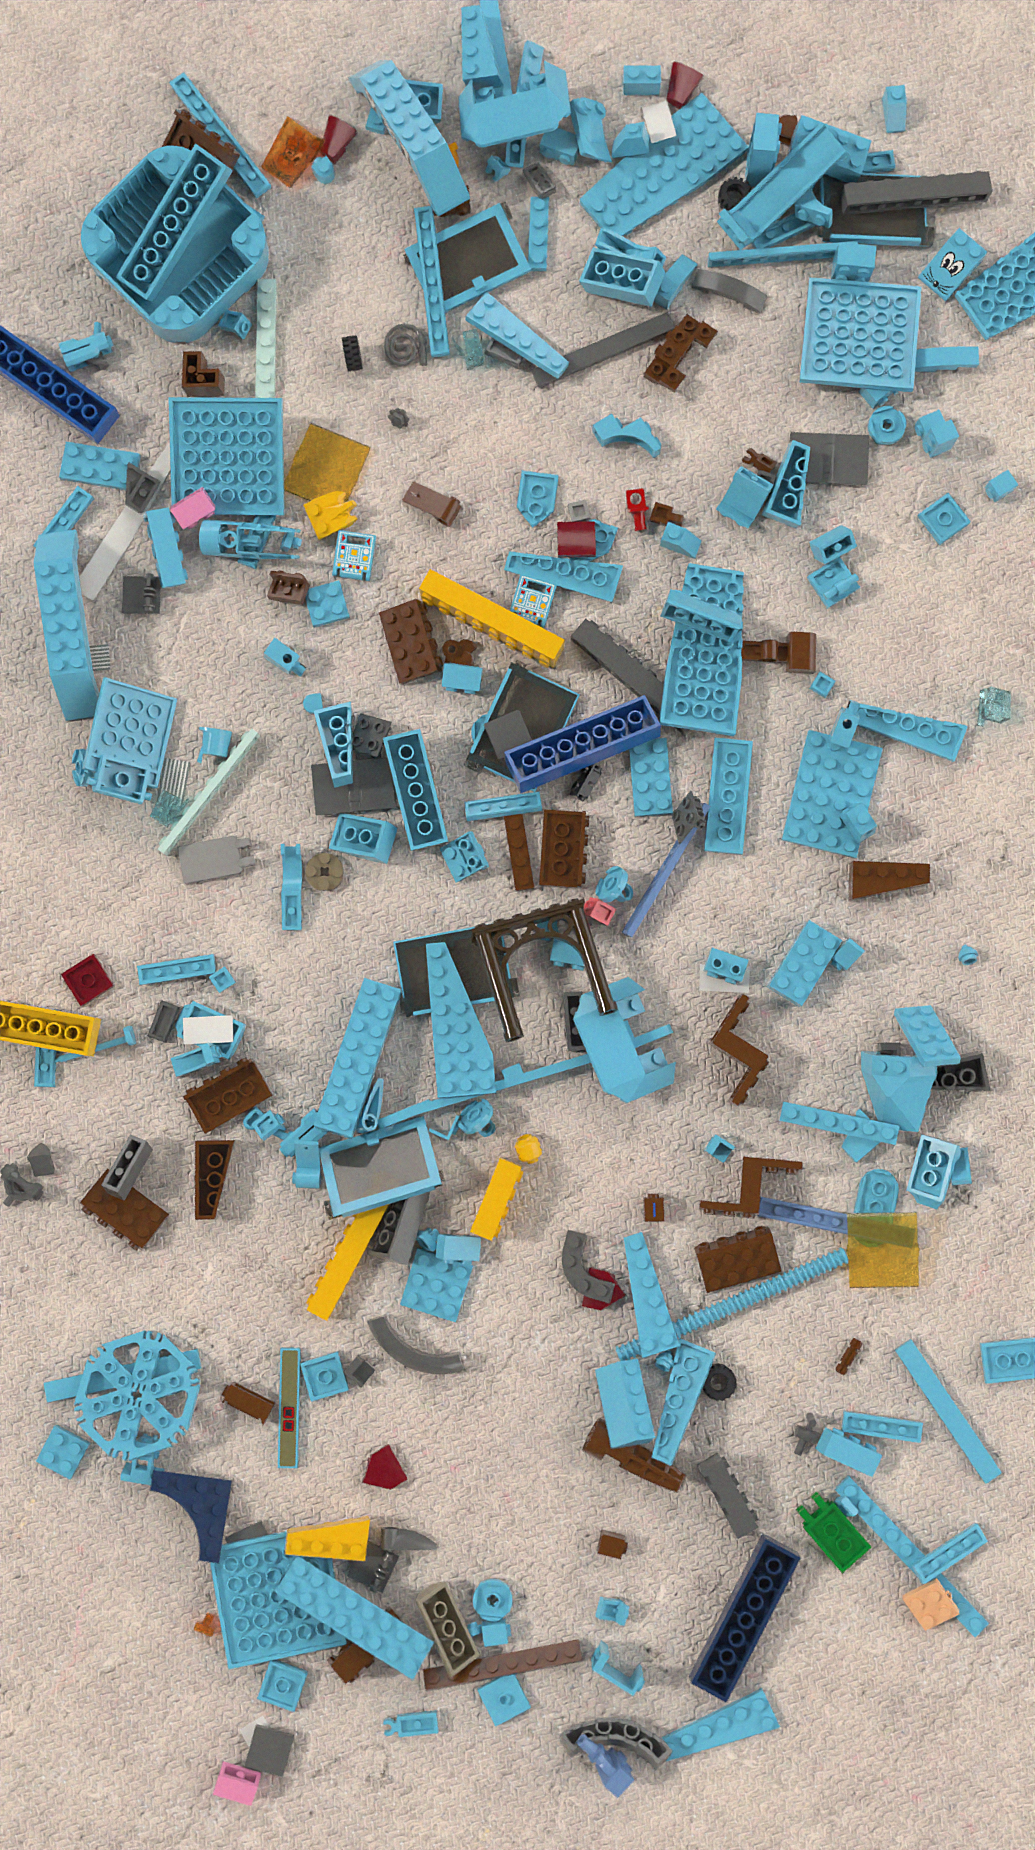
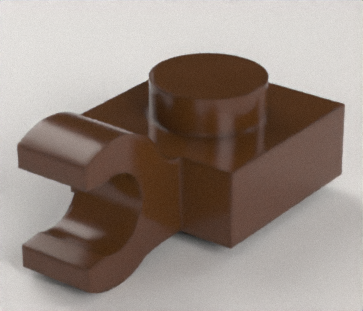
M748 448L746 453L750 454L751 458L747 456L742 458L745 464L754 463L753 466L757 470L771 473L777 465L776 461L763 453L761 455L752 448Z
M655 502L649 521L663 526H667V523L671 522L682 527L684 516L672 513L673 507Z

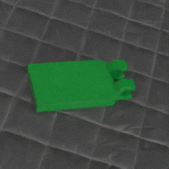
M816 1491L811 1495V1498L819 1508L810 1515L801 1504L796 1508V1511L804 1519V1522H802L804 1530L843 1574L872 1547L835 1503L829 1501V1499L825 1502Z

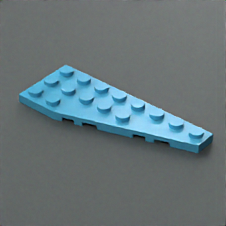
M446 943L426 944L438 1098L494 1094L496 1093L493 1053Z

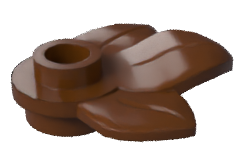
M462 639L458 642L455 640L446 641L442 646V652L445 656L444 663L474 666L471 653L477 649V645L468 639ZM450 646L455 647V651L453 653H450L448 650Z

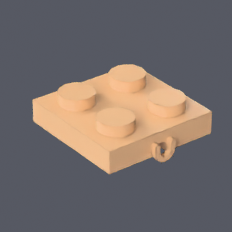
M937 1578L903 1594V1601L925 1631L959 1615V1609L953 1602L951 1593L948 1590L945 1591Z

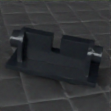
M597 763L582 768L578 780L572 784V791L569 795L577 796V799L582 802L588 799L593 790V787L588 785V783L596 784L602 774V768L597 766Z

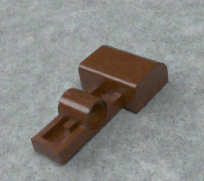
M791 631L787 634L786 643L772 639L762 641L743 640L741 649L742 661L786 663V672L814 674L816 672L817 634Z

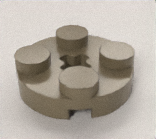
M324 852L313 856L309 860L305 868V874L309 884L316 890L331 891L336 889L343 881L344 868L336 856ZM329 868V876L326 877L324 875L321 877V869Z

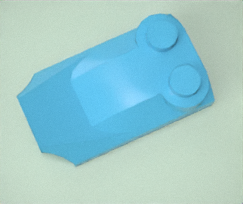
M405 80L435 125L440 123L443 84Z
M585 97L571 100L570 115L580 155L612 163L602 125V119L606 115L604 105Z
M192 1001L191 1004L183 1006L175 1024L178 1033L177 1037L183 1039V1018L226 1015ZM233 1019V1042L213 1043L219 1047L222 1057L228 1060L232 1058L243 1037L246 1024Z
M921 1134L906 1190L914 1196L916 1203L938 1209L944 1203L955 1162L961 1156L959 1145Z

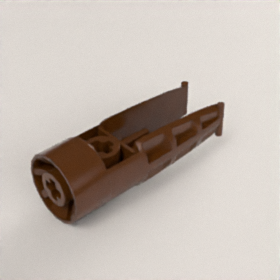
M598 1418L594 1423L582 1448L583 1452L600 1461L606 1454L619 1461V1467L676 1493H678L686 1477V1474L682 1473L675 1466L667 1465L652 1458L653 1452L642 1445L611 1449L606 1421Z

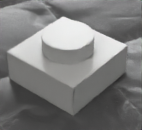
M586 499L568 504L572 522L590 520L591 517Z

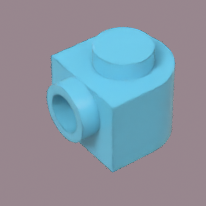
M327 156L323 158L317 157L313 161L311 168L317 180L322 184L331 183L335 178L333 164Z

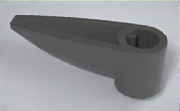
M397 1527L381 1528V1550H437V1544L420 1533Z

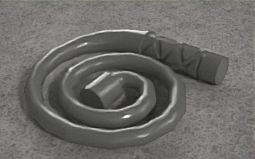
M405 323L391 328L384 340V351L388 360L394 365L406 366L413 362L416 357L417 342L412 336L404 333L394 336L390 342V351L394 357L405 359L410 354V346L404 342L396 341L400 338H407L413 344V354L404 362L394 360L389 353L388 341L390 336L396 330L406 328L416 333L420 349V365L426 366L427 342L422 331L414 325ZM395 342L396 350H404L406 348V353L403 355L397 354L394 349Z

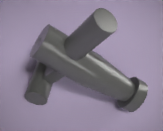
M812 1413L806 1414L808 1421L806 1428L799 1425L795 1428L794 1436L799 1438L794 1453L799 1456L802 1455L807 1441L818 1444L822 1435L812 1430V1427H815L817 1424Z

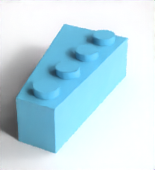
M480 6L461 7L462 80L467 86L472 78L475 89L503 86L487 22Z
M351 701L315 710V720L334 788L353 783Z

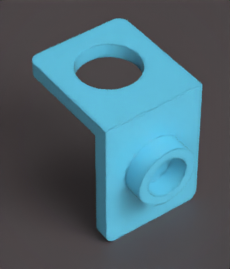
M456 1115L448 1136L429 1128V1132L450 1140L451 1135H456L459 1129L457 1122L460 1116Z

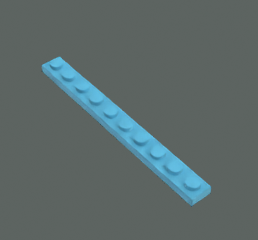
M848 1475L835 1488L836 1492L840 1496L848 1498L859 1511L857 1514L916 1575L911 1565L925 1555ZM940 1573L930 1581L937 1578L945 1591L948 1590L951 1593L952 1600L959 1609V1615L955 1617L976 1637L989 1623Z

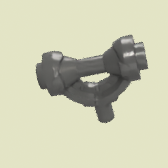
M14 1163L6 1164L1 1169L0 1173L2 1175L0 1178L4 1181L5 1192L8 1195L3 1202L4 1205L10 1207L14 1200L38 1201L44 1194V1191H42L44 1186L40 1183L27 1182L20 1176L18 1167ZM14 1182L21 1186L24 1191L17 1190Z

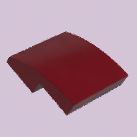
M595 521L557 522L558 558L596 557Z

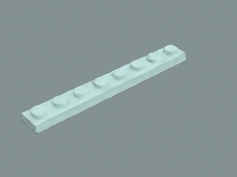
M258 279L255 398H275L276 279Z
M251 728L250 731H246L242 735L241 743L231 749L230 757L227 761H223L218 766L216 775L211 776L206 782L207 786L205 789L196 794L194 797L195 802L191 807H186L182 813L183 817L179 822L176 821L170 829V834L161 839L159 851L168 856L260 738V735Z

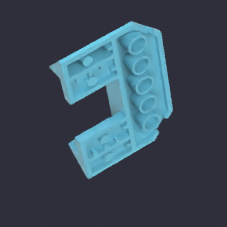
M544 61L545 73L529 77V91L496 99L493 86L475 90L471 78L458 97L462 139L467 142L469 140L475 142L476 146L484 148L554 131L559 126L558 122L563 117L567 118L571 113L566 71Z
M630 977L608 984L618 1011L600 1016L593 993L590 991L581 995L578 1011L575 1012L573 1018L603 1092L614 1095L625 1103L673 1084L676 1062L667 1063L661 1047L638 1056L623 1020L645 1012L638 993L645 989Z

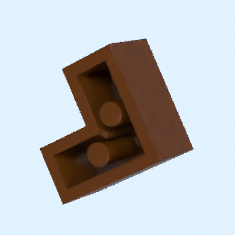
M183 351L182 389L188 397L224 396L225 377L220 369H207V359L202 351Z

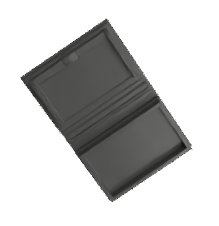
M790 432V442L794 440L810 447L806 484L868 485L869 435Z
M388 757L353 760V783L336 788L333 785L328 763L311 765L316 816L395 808L393 777Z

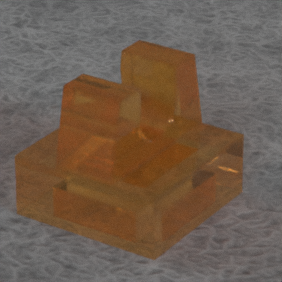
M207 1613L203 1622L199 1620L196 1622L193 1630L212 1637L217 1628L211 1625L215 1615Z

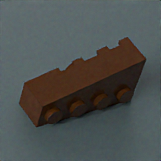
M852 861L849 863L848 901L925 886L930 883V864Z
M235 1140L195 1141V1220L216 1218Z
M390 1606L384 1610L402 1622ZM353 1642L352 1644L348 1643L342 1646L338 1656L334 1658L332 1655L327 1661L346 1685L348 1682H354L359 1677L358 1672L363 1668H369L375 1660L373 1658L376 1656Z

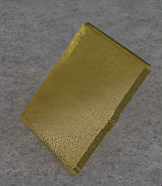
M310 423L284 481V491L308 501L334 491L346 492L344 502H348L358 482L371 447Z
M917 1212L847 1213L848 1244L846 1252L849 1260V1288L919 1287L918 1256L920 1248L918 1244Z

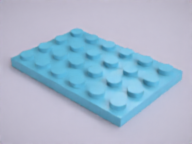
M808 730L781 840L856 859L860 843L856 842L838 814L854 803H862L868 811L883 748L853 740L849 748L831 743L830 735Z

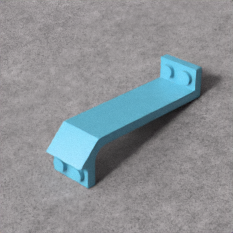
M821 122L734 208L729 211L723 209L719 213L721 218L717 223L736 246L742 250L758 239L841 158L845 160L849 156L848 152Z

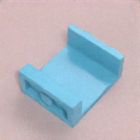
M740 466L716 510L724 517H729L736 521L739 526L749 528L770 493L773 484Z
M601 1640L591 1656L592 1670L634 1696L636 1691H641L645 1683L642 1666L638 1664L629 1678L606 1663L610 1657L608 1644Z

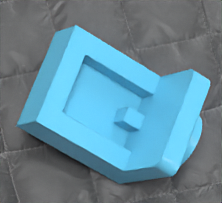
M600 1596L595 1617L601 1620L615 1621L620 1626H625L626 1619L629 1616V1606L620 1599Z

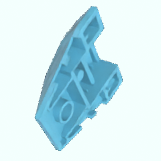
M861 1051V1071L877 1120L898 1125L900 1131L918 1132L926 1110L927 1100L931 1095L933 1081H935L937 1076V1066L922 1067L916 1055H881V1052Z

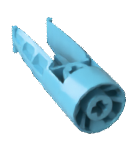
M206 519L200 527L199 546L203 555L248 559L300 558L299 555L244 551V546L260 547L261 543L260 535L244 534V529L300 533V529L260 523ZM228 525H239L237 531L228 530ZM230 537H234V541L230 542ZM228 548H236V553L238 554L226 552Z

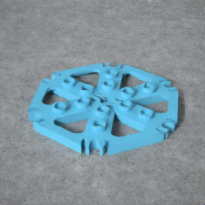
M144 1330L102 1344L106 1352L98 1347L97 1350L100 1352V1357L89 1356L95 1363L92 1364L87 1359L74 1405L77 1406L74 1410L76 1412L82 1410L83 1415L76 1419L79 1422H83L78 1425L110 1457L112 1454V1457L117 1459L118 1453L122 1451V1460L126 1461L128 1459V1461L174 1447L169 1439L177 1444L178 1441L175 1439V1434L180 1432L183 1436L186 1435L181 1426L186 1431L189 1430L201 1386L198 1384L200 1379L192 1380L191 1376L193 1373L198 1372L196 1368L190 1369L195 1367V1365L165 1335L162 1338L160 1333H157V1337L152 1340V1332ZM138 1343L140 1348L133 1373L131 1374L113 1354L115 1349ZM166 1349L180 1362V1368L175 1372L153 1379L160 1352ZM96 1371L100 1372L117 1389V1391L93 1399H89L86 1396L91 1375ZM139 1390V1393L142 1394V1397H138L137 1401H135L133 1393H137V1391ZM186 1391L188 1397L183 1415L180 1418H175L158 1401V1399ZM121 1412L114 1438L111 1441H106L94 1429L93 1422ZM143 1416L160 1433V1440L156 1443L137 1448L135 1447V1441Z

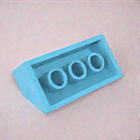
M672 589L669 591L660 617L732 643L739 631L742 616L738 615L736 611L722 609L717 604H709L702 601L699 597H690L680 590Z
M638 1359L619 1361L596 1369L595 1373L611 1449L650 1443L655 1438Z

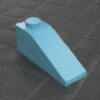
M682 254L665 273L654 302L667 310L698 264Z

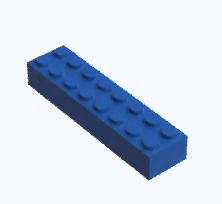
M0 325V375L98 445L120 417L117 409Z
M643 695L505 751V762L520 793H524L660 737L661 724L646 696Z

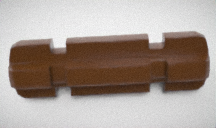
M856 1338L851 1340V1346L847 1347L840 1360L841 1363H838L835 1368L841 1375L847 1373V1367L851 1366L858 1354L857 1350H860L863 1345Z

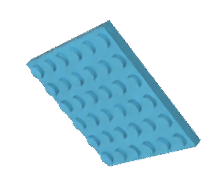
M809 277L799 383L913 392L922 287Z
M168 397L171 505L203 487L215 505L213 515H285L283 398Z
M287 1531L222 1544L219 1563L210 1562L228 1669L347 1644L346 1637L275 1592L296 1556H299L335 1579L332 1558L285 1554Z

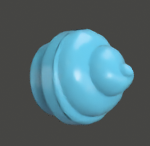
M963 945L958 958L963 965H971L977 962L978 953L972 947Z
M668 1350L657 1355L655 1366L662 1371L669 1372L674 1366L672 1352Z

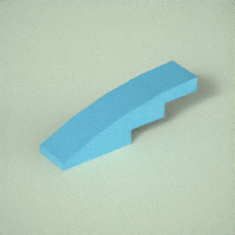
M958 346L917 349L915 372H936L938 369L956 370L958 367L977 368L979 365V347Z

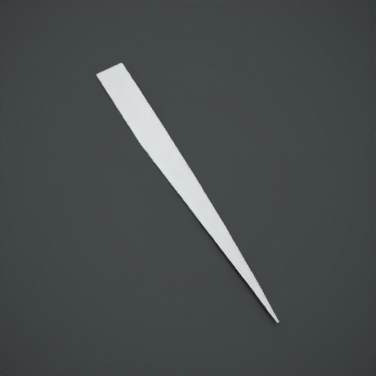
M170 442L148 472L149 475L159 480L161 484L143 514L141 515L125 506L80 575L81 592L87 598L95 599L133 540L144 519L143 515L151 507L170 471Z

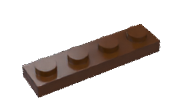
M523 814L504 816L515 891L534 889Z

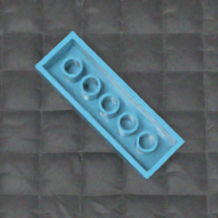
M421 729L384 737L383 741L411 851L448 842Z

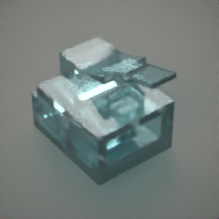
M477 328L462 332L466 357L462 348L451 337L457 351L465 361L467 371L484 365V355Z
M992 686L980 690L977 726L984 727L985 720L1001 724L1010 719L1011 691L1001 690Z
M163 790L150 817L168 828L175 815L190 800L187 798L181 806H178L181 799Z

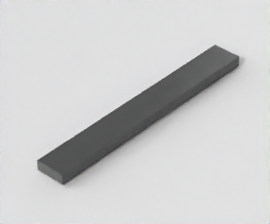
M665 312L564 355L563 357L569 362V365L558 379L540 367L531 369V373L538 388H541L666 335L670 329L674 330L675 327L668 312Z

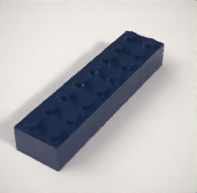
M762 1533L689 1674L691 1684L727 1703L801 1559L797 1551Z

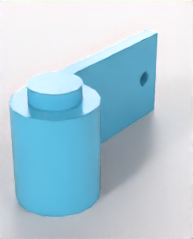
M309 1140L295 1141L297 1171L293 1172L292 1184H296V1188L320 1189L321 1164L318 1142H310Z

